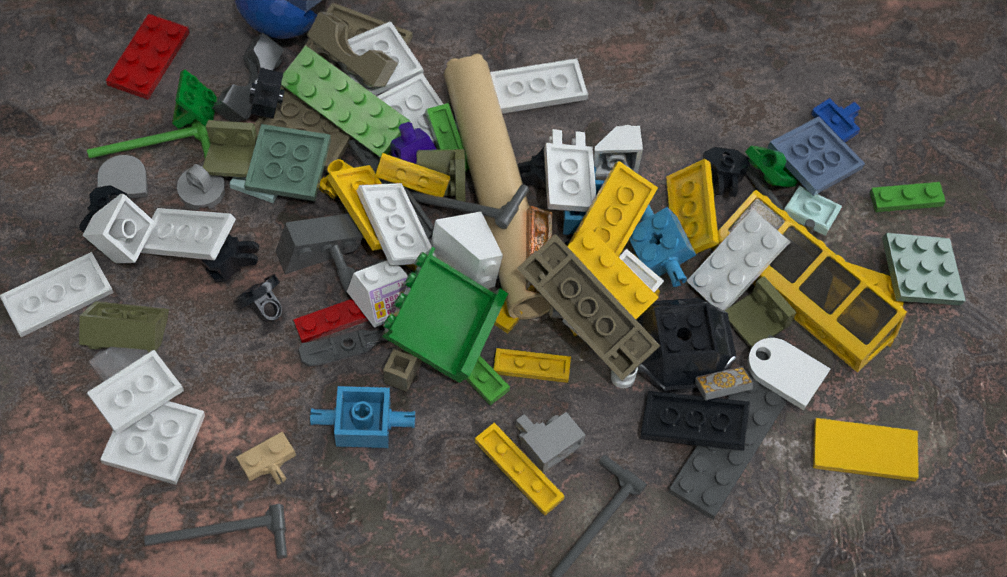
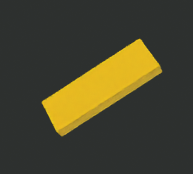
M382 153L375 174L377 178L395 184L402 183L404 187L439 197H444L450 180L449 175Z
M496 348L494 370L498 375L568 383L571 356Z

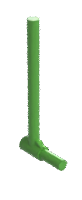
M195 119L192 127L87 149L89 159L194 136L201 142L204 157L206 158L211 143L206 127Z

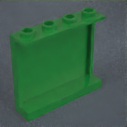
M431 247L426 253L421 252L415 261L417 268L414 273L411 272L404 283L407 286L405 292H401L394 302L396 309L393 314L390 313L383 324V327L386 329L382 337L460 383L470 376L508 293L501 288L493 293L433 256L436 248Z

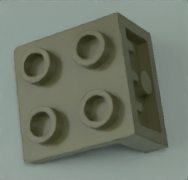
M208 120L206 130L211 144L203 168L209 175L246 178L258 137L254 123Z
M464 149L418 150L417 165L450 176L444 196H456V200L465 202Z
M765 276L757 280L754 290L750 295L725 310L728 312L730 325L751 349L758 341L766 339L769 334L774 337L790 327L796 311Z

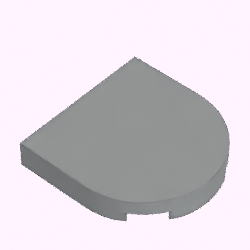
M118 155L102 164L98 171V187L111 185L127 193L129 199L148 197L147 173L139 159L130 155ZM112 195L109 199L115 198L116 195Z

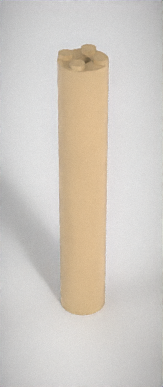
M480 54L460 59L454 58L447 62L444 79L479 205L500 209L501 206L511 201L523 183L489 66ZM527 196L520 203L519 210L507 229L498 227L495 223V218L484 216L503 254L498 276L502 290L508 293L505 302L509 315L520 320L542 316L549 312L551 305L539 291L536 292V288L530 281L529 290L527 289V278L517 269L527 259L528 212H530L529 257L536 251V227ZM538 237V250H539V249L541 248V244H540L539 237Z

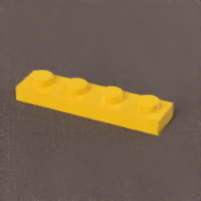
M495 423L475 438V443L544 516L564 500L565 496Z

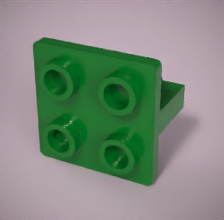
M186 69L180 73L172 124L179 129L197 119L206 127L208 120L213 121L215 110L212 108L217 100V96Z

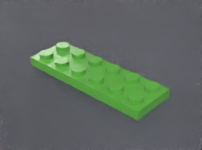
M307 46L303 48L283 74L281 85L380 158L382 153L388 154L391 150V141L401 136L398 127L403 123L411 122Z

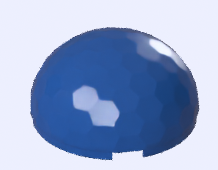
M235 0L236 7L247 24L268 37L288 39L303 35L310 30L317 17L311 9L305 12L287 0Z

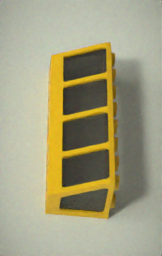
M755 190L718 230L719 244L711 247V250L714 251L749 212L754 209L786 237L790 243L752 284L755 286L757 280L765 276L796 311L794 320L852 369L859 372L897 337L907 311L903 309L900 303L889 298L880 287L868 281L860 271L847 264L840 255H836L823 241L810 234L803 225L795 222L786 211L779 209L767 196Z

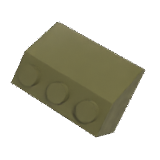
M95 301L79 316V345H87L90 349L113 348V351L116 352L135 350L139 354L146 355L153 350L156 351L161 346L169 309Z

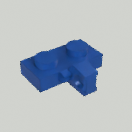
M829 98L812 109L811 115L814 118L820 117L844 142L859 134L860 128L854 123V118L858 116L861 107L856 102L843 108L842 106L838 107Z

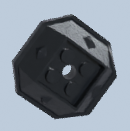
M700 298L655 301L636 319L660 345L638 366V372L656 385L660 392L675 394L699 392L695 384L696 377L729 370L736 360L737 356L728 312ZM682 336V337L687 338L688 340H687V341H683V340L679 339L678 337Z

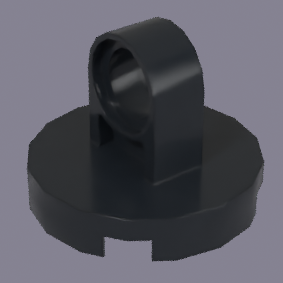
M275 274L264 278V283H256L236 297L237 299L233 300L238 310L250 304L262 321L270 322L278 319L282 313V306L272 292V289L280 283ZM266 303L271 304L275 309L272 317L267 316L264 312Z

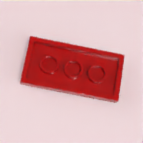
M148 14L107 77V86L149 100L190 34L189 27Z

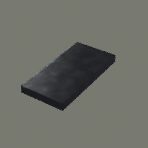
M648 391L640 434L641 439L744 451L750 401L721 398L705 400L703 396Z

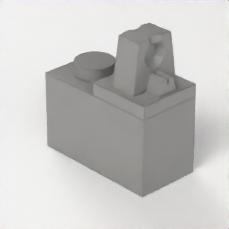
M567 412L560 417L555 415L546 425L543 422L541 424H533L525 414L516 419V427L521 432L519 435L522 441L521 447L542 473H545L584 445L586 435Z

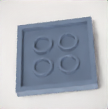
M820 117L770 141L767 147L770 150L780 151L785 155V167L813 196L862 170L865 165Z

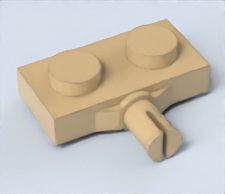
M281 432L236 458L249 481L261 475L271 473L276 484H281L280 479L284 482L286 477L280 467L284 462L295 457L296 453L284 433Z

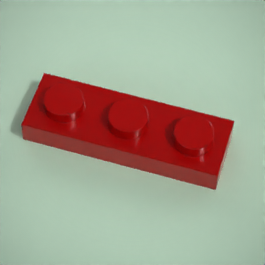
M353 299L293 319L302 344L369 321Z

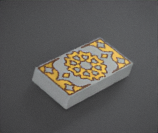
M743 367L696 377L695 382L705 400L753 389V381Z

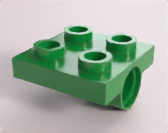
M752 145L745 151L750 157V164L756 169L762 170L765 174L764 179L773 186L795 187L799 182L785 167L786 157L782 152Z

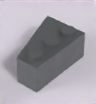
M349 213L287 222L275 252L286 275L333 259L329 247L338 244L342 255L358 250L363 235Z

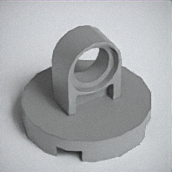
M194 164L180 176L177 182V191L181 202L186 207L200 210L199 208L208 206L210 209L223 199L225 195V182L223 176L209 175L203 166Z

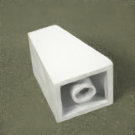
M482 212L435 220L431 246L436 248L434 251L436 258L487 289L495 287L503 254Z

